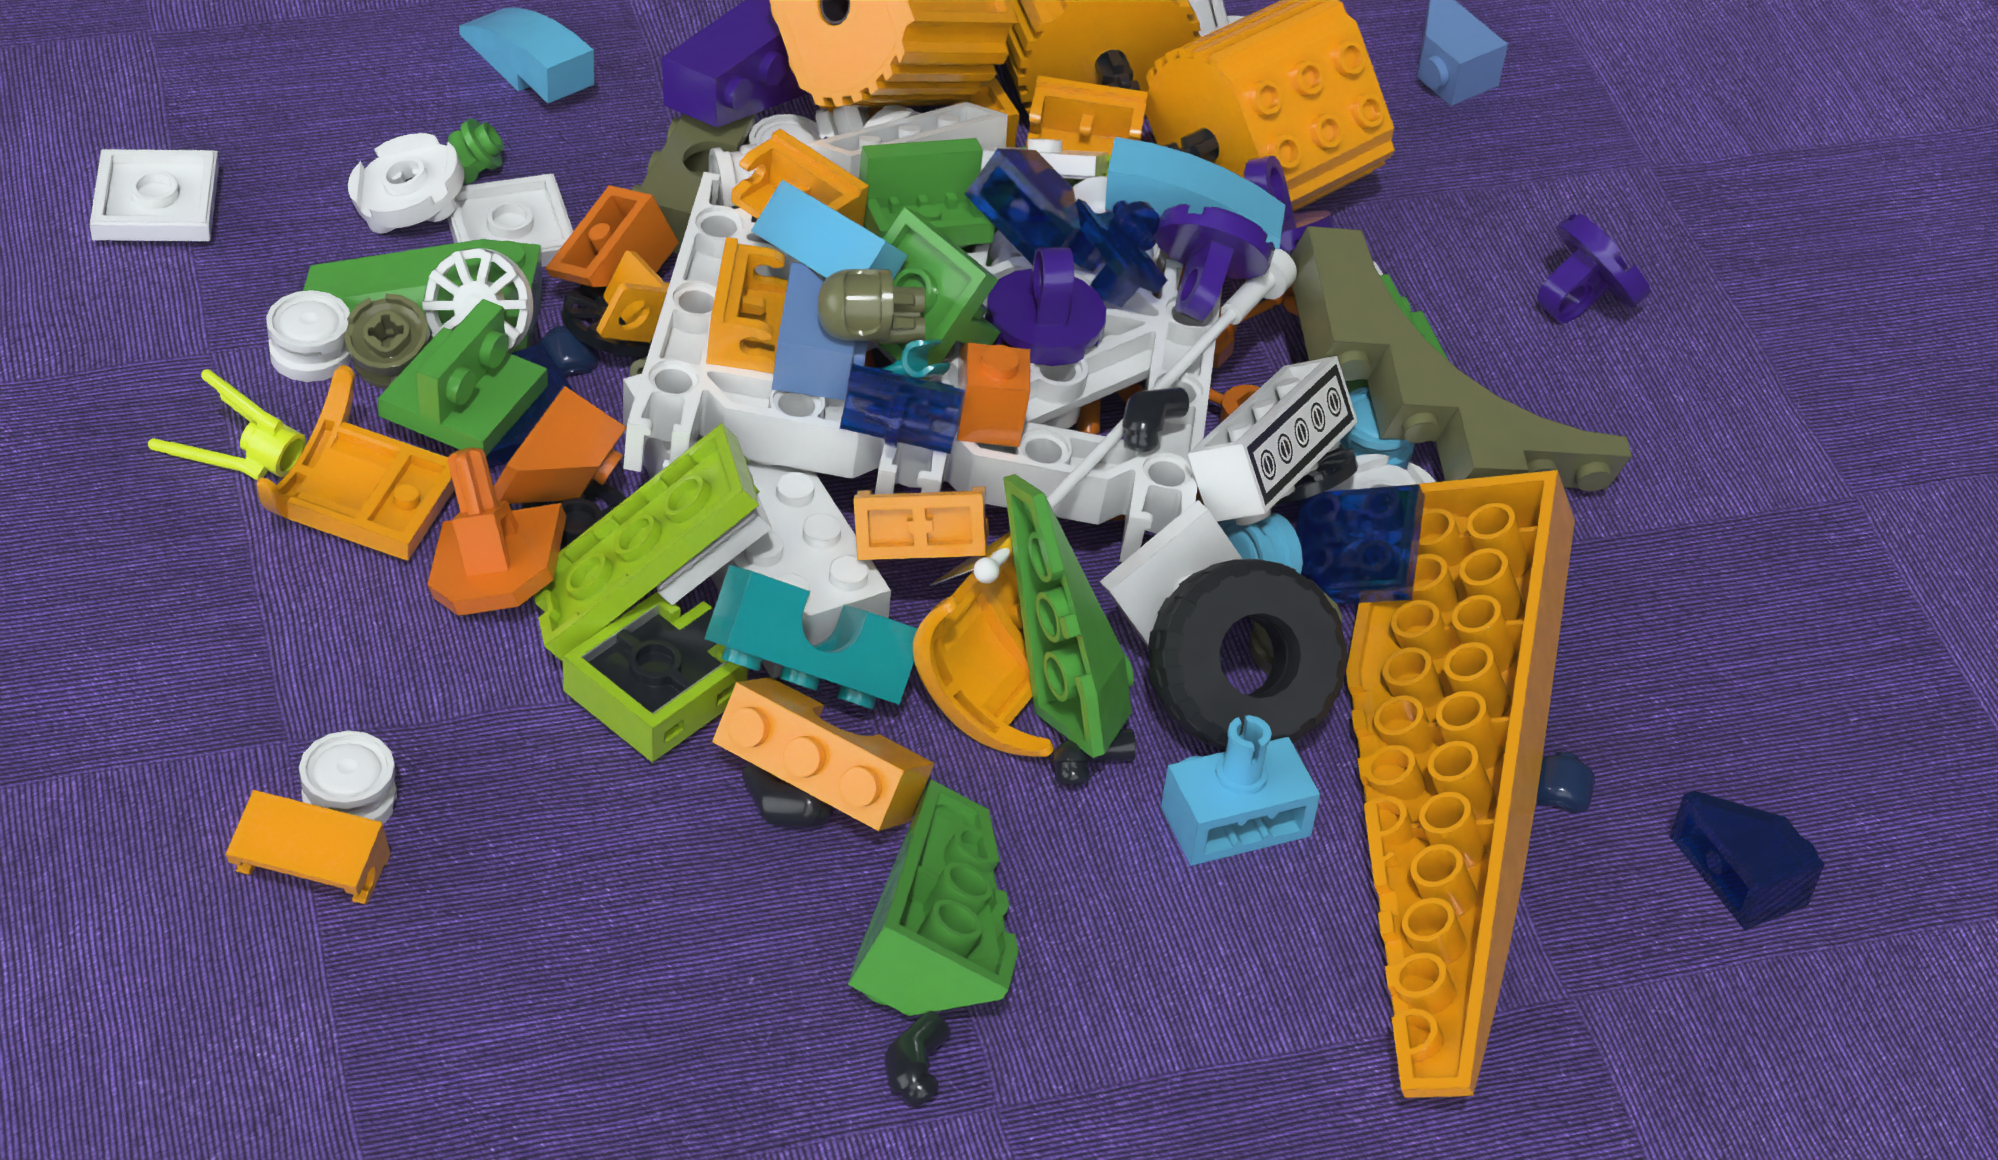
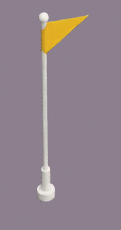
M1275 249L1267 272L1253 279H1245L1246 282L1221 307L1222 316L1151 390L1170 388L1230 324H1239L1263 298L1276 299L1282 296L1295 282L1297 277V268L1292 258L1285 251ZM1123 419L1047 497L1052 510L1126 434L1127 429L1122 426ZM1008 532L987 546L986 556H972L931 583L930 586L970 571L974 572L975 578L981 583L995 581L999 575V566L1013 553L1011 532Z

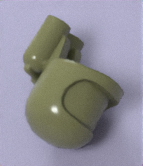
M844 269L831 274L822 283L818 295V317L821 326L832 337L843 341H875L879 344H908L915 340H925V317H921L920 314L925 313L924 287L893 286L892 274L889 269Z

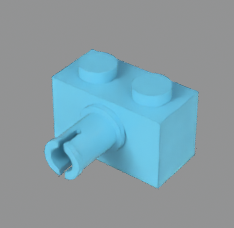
M1245 715L1241 735L1242 722L1239 717L1230 723L1225 752L1204 757L1193 756L1181 762L1168 765L1161 809L1190 866L1310 837L1312 834L1320 793L1290 738L1284 737L1270 741L1272 734L1270 726L1259 717Z

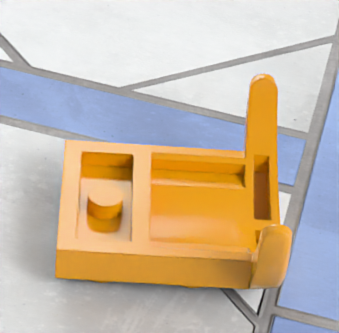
M340 365L333 373L322 412L304 450L288 474L277 485L267 478L261 477L258 479L256 488L259 501L267 511L409 561L455 490L448 465V457L348 423L355 388V373L349 366Z
M1012 553L999 566V575L995 581L981 583L975 578L972 571L950 597L943 599L935 605L920 623L912 643L913 659L919 676L934 702L949 720L966 735L980 744L1004 753L1028 757H1047L1054 750V746L1049 739L1036 737L1009 726L1033 697L1014 555Z

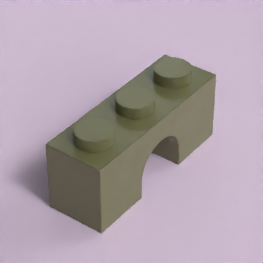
M756 113L718 128L685 114L681 118L674 117L671 121L666 144L661 151L655 150L648 164L646 178L642 185L635 184L632 190L654 196L679 241L673 253L679 254L703 173L708 172L710 149L721 147L723 152L739 151L742 145H748L749 134L755 125Z

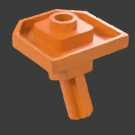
M475 447L458 450L449 455L448 465L460 512L452 520L443 521L427 586L436 601L458 616L519 607L553 581L567 516L561 503L511 510L507 500L497 501L485 452Z

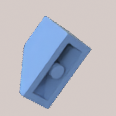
M1429 0L1422 34L1417 78L1450 106H1453L1499 86L1508 43L1457 1Z
M791 262L777 343L772 390L846 401L850 376H863L868 341H843L826 333L821 326L817 307L818 295L823 281L804 264Z

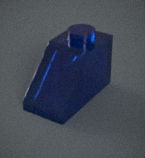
M997 148L965 192L967 198L1032 266L1038 247H1067L1081 229L1074 189L1037 150Z
M1697 791L1689 792L1682 797L1670 838L1744 930L1809 905L1825 864L1819 858L1812 843L1804 839L1785 816Z

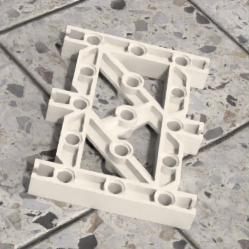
M704 172L627 421L623 469L641 472L645 443L649 438H656L671 442L670 460H664L663 470L696 444L698 436H706L719 424L723 423L738 438L743 455L750 460L851 479L878 469L875 494H893L895 484L922 488L921 493L941 492L942 483L946 481L956 491H972V487L985 486V504L1007 508L1003 477L1016 474L1044 492L1047 498L1106 437L1068 429L1077 422L1081 406L1146 379L1144 391L1151 390L1219 319L1222 290L1209 315L1203 321L1198 322L1178 313L1175 309L1177 289L1183 264L1176 260H1166L1158 298L1154 297L1138 281L1074 270V277L1083 280L1097 291L1106 306V324L1100 345L1097 348L1094 345L1086 349L1084 358L1074 364L1047 366L1030 363V396L1020 447L957 441L958 357L960 348L965 345L959 341L955 342L941 362L950 363V368L944 375L931 377L929 381L911 377L910 375L901 379V390L907 399L848 388L846 401L772 390L774 373L706 364L711 313L726 237L737 238L738 244L771 248L785 256L783 268H772L767 265L757 266L755 271L762 276L773 275L788 280L791 262L803 263L751 232L758 219L741 208L733 209L717 205L720 174ZM990 243L973 244L972 253H967L997 279L1016 270L1032 269L1033 262L1015 258L991 267L986 266ZM809 268L823 282L825 281L826 278L824 276ZM988 296L986 297V299H985L984 302L982 303V304H984L985 306H986V304H987ZM1216 339L1170 387L1185 389L1189 398V410L1182 418L1164 420L1163 430L1158 431V446L1149 452L1133 451L1126 446L1124 440L1120 439L1053 509L1056 517L1096 525L1118 515H1125L1119 562H1124L1141 547L1145 530L1152 533L1160 532L1196 502L1198 485L1187 453L1204 438ZM875 341L867 342L866 352L878 348L893 364L897 361Z

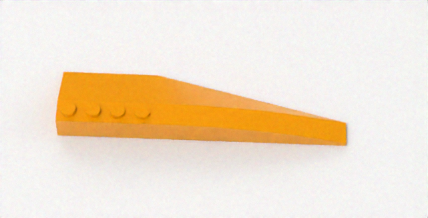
M1558 470L1381 487L1379 491L1376 513L1380 518L1381 528L1388 531L1389 534L1407 530L1410 541L1404 542L1398 548L1412 556L1411 567L1409 570L1392 552L1384 561H1379L1374 550L1373 561L1375 566L1366 571L1363 577L1346 675L1354 709L1351 710L1354 732L1358 739L1360 758L1357 759L1360 779L1364 785L1366 802L1364 804L1366 827L1374 887L1379 898L1380 912H1378L1380 933L1385 943L1387 986L1392 996L1394 1011L1392 1024L1400 1085L1405 1098L1474 1096L1496 1010L1520 898L1536 806L1575 518ZM1404 508L1399 513L1390 514V511L1393 509Z

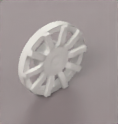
M485 248L465 249L454 252L445 258L429 275L424 301H422V307L425 310V316L433 338L443 327L450 330L456 328L482 299L503 306L504 312L505 309H520L515 328L504 320L505 334L509 336L507 352L509 353L517 347L525 337L533 316L532 291L526 276L519 266L504 254ZM481 258L477 281H473L465 261L466 259ZM492 262H495L507 272L495 283L487 281ZM455 265L463 283L462 286L456 285L445 277ZM513 281L518 289L519 300H505L501 290ZM440 286L454 295L453 301H437ZM438 310H454L455 316L442 325Z

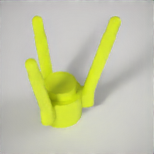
M209 369L202 371V379L220 393V398L223 402L250 422L244 429L240 439V447L246 451L247 457L244 459L156 438L148 441V447L151 450L240 471L257 481L261 477L264 478L268 471L276 476L285 477L306 446L304 434L262 410L227 381H224Z

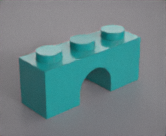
M729 565L704 638L705 640L725 646L721 659L759 671L763 659L783 666L780 679L816 691L820 679L839 684L840 688L837 698L869 709H874L877 698L900 705L914 663L912 643L917 628L869 611L843 605L838 623L832 634L824 641L812 645L807 640L802 627V616L810 591L751 570Z

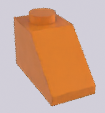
M609 185L545 269L551 277L592 287L608 286L626 251L637 252L657 273L679 244V241L653 195Z
M966 343L960 348L958 357L957 441L1020 447L1030 396V349Z
M564 386L502 471L494 485L497 501L507 500L508 504L565 501L580 498L592 480L603 486L623 457V454L615 450L614 447L627 427Z

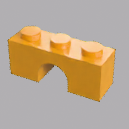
M772 677L736 682L712 740L713 743L877 831L911 821L935 764L934 762L880 734L863 736L829 724L820 718L824 708L823 704Z

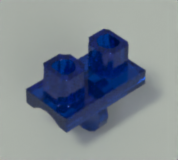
M1078 198L1068 211L1078 227L1063 247L1071 249L1075 264L1091 272H1094L1103 260L1106 261L1105 266L1092 280L1090 286L1099 293L1103 301L1118 307H1123L1140 287L1158 293L1168 279L1146 252L1156 244L1154 234L1160 223L1159 214L1154 207L1144 201L1128 204L1127 201L1121 200L1113 206L1112 212L1094 213L1086 201Z
M853 364L850 370L840 429L885 439V446L898 448L900 443L951 454L965 390L955 388L954 385L936 381L929 382L895 374L885 369Z

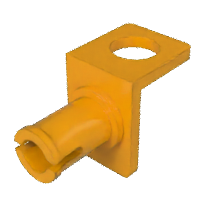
M626 251L604 292V300L609 305L596 329L602 338L651 343L670 282H664L637 252ZM620 317L625 321L626 325L619 324Z

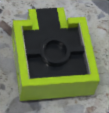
M657 591L562 656L563 691L653 763L724 712L736 682L747 681L748 668L721 659L725 646L704 639L714 608L702 601L680 617V607L676 604L671 605Z

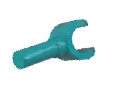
M938 339L911 341L905 346L902 352V359L860 378L862 389L868 392L909 375L915 378L944 375L948 372L950 363H937L929 366L926 359L928 350L932 346L941 344L942 341Z

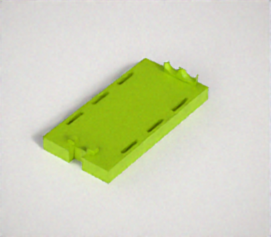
M723 423L719 424L559 552L553 581L533 596L535 604L545 612L538 617L544 647L560 661H562L563 655L602 630L759 506L756 495L760 491L755 486L752 474L747 466L751 461L743 455L738 438Z

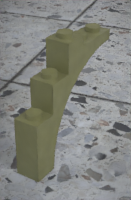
M1307 226L1290 257L1297 268V277L1292 287L1309 361L1337 356L1345 381L1357 379L1368 381L1382 439H1400L1411 443L1436 441L1445 481L1558 470L1563 487L1579 488L1587 492L1608 489L1632 457L1626 436L1574 428L1535 415L1498 397L1449 362L1423 338L1396 305L1374 266L1362 230Z

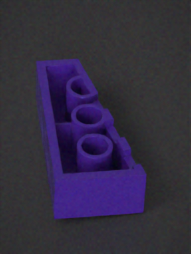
M744 0L662 57L664 106L716 128L809 94L799 88L796 76L790 68L789 56L778 24L771 14L769 0Z

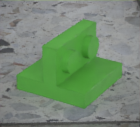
M977 138L862 146L859 179L869 185L863 227L883 239L903 208L906 207L920 214L963 251H972V244L993 243L995 221L978 191L983 149Z
M904 207L883 240L908 255L893 280V286L925 288V313H920L921 317H925V340L938 339L942 341L941 344L932 346L928 350L926 357L928 365L941 363L956 341L964 344L992 345L1001 332L983 317L988 309L982 303L999 279L920 214ZM907 344L879 345L896 360H900ZM925 377L922 379L929 381L931 377Z
M482 299L454 330L443 327L378 397L379 417L459 450L471 447L480 448L487 456L548 386L547 368L507 352L509 339L505 334L504 307Z

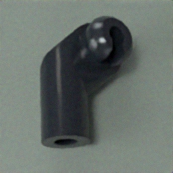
M1173 387L1139 391L1127 400L1122 426L1127 429L1124 442L1130 450L1139 452L1154 450L1158 446V431L1163 430L1164 420L1182 418L1187 414L1189 398L1185 389Z
M1121 729L1106 753L1092 758L1080 749L1072 740L1068 739L1053 750L1051 763H1056V782L1060 786L1086 784L1090 779L1088 762L1133 761L1136 750L1133 729Z
M752 763L744 768L742 779L762 816L770 824L796 828H806L811 825L821 826L832 815L833 806L790 783H782L777 776Z
M933 1011L924 1013L889 1045L885 1053L884 1063L888 1084L894 1093L900 1091L906 1104L913 1107L924 1104L937 1093L939 1084L936 1077L928 1071L931 1066L928 1057L950 1037L951 1033L946 1021Z

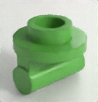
M469 118L461 124V131H455L448 137V142L454 146L464 168L465 177L463 184L474 182L478 177V173L485 168L494 171L503 163L500 153L504 150L503 141L488 122L480 124L475 119Z

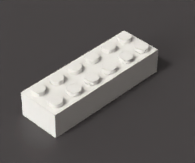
M642 374L623 379V425L626 427ZM698 436L696 443L699 440H701L704 436ZM656 438L647 439L644 447L643 465L651 478L662 471L664 460H670L671 442ZM750 460L751 462L747 466L752 474L755 486L760 491L758 496L772 529L710 576L719 592L721 591L729 565L751 570L810 591L802 616V627L807 640L812 645L824 641L832 634L838 623L843 605L889 618L891 590L872 560H857L856 535L814 471ZM763 659L762 663L770 677H780L783 666Z

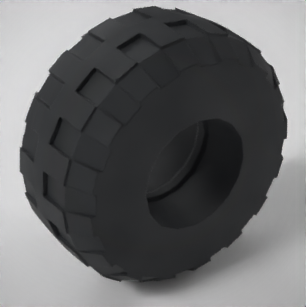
M1233 559L1216 563L1193 573L1182 581L1170 597L1165 599L1157 612L1158 616L1153 630L1150 631L1148 643L1150 664L1148 670L1151 683L1161 701L1160 705L1169 718L1177 722L1184 729V732L1191 737L1221 750H1226L1229 725L1237 717L1242 722L1240 735L1242 734L1245 715L1259 717L1270 726L1272 733L1270 741L1289 737L1291 742L1295 743L1301 740V737L1313 728H1317L1329 715L1330 708L1340 695L1344 683L1345 664L1347 662V643H1345L1342 622L1336 608L1332 607L1324 595L1325 592L1313 580L1307 579L1296 572V569L1281 563L1261 559ZM1243 617L1252 618L1265 629L1272 641L1274 654L1270 675L1260 688L1248 695L1242 694L1229 684L1222 671L1220 661L1223 637L1233 623Z

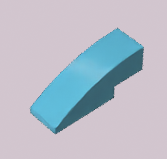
M503 8L459 26V35L518 92L531 87L549 104L594 85V49L557 21L536 11L523 8Z
M1115 137L1107 174L1105 209L1161 216L1164 210L1179 204L1190 205L1188 213L1201 215L1204 207H1218L1242 215L1258 224L1268 234L1265 243L1272 242L1275 249H1280L1286 205L1268 192L1232 171L1192 154L1154 143Z
M781 180L751 229V232L825 278L836 271L844 269H889L894 280L908 257L907 254L784 180Z

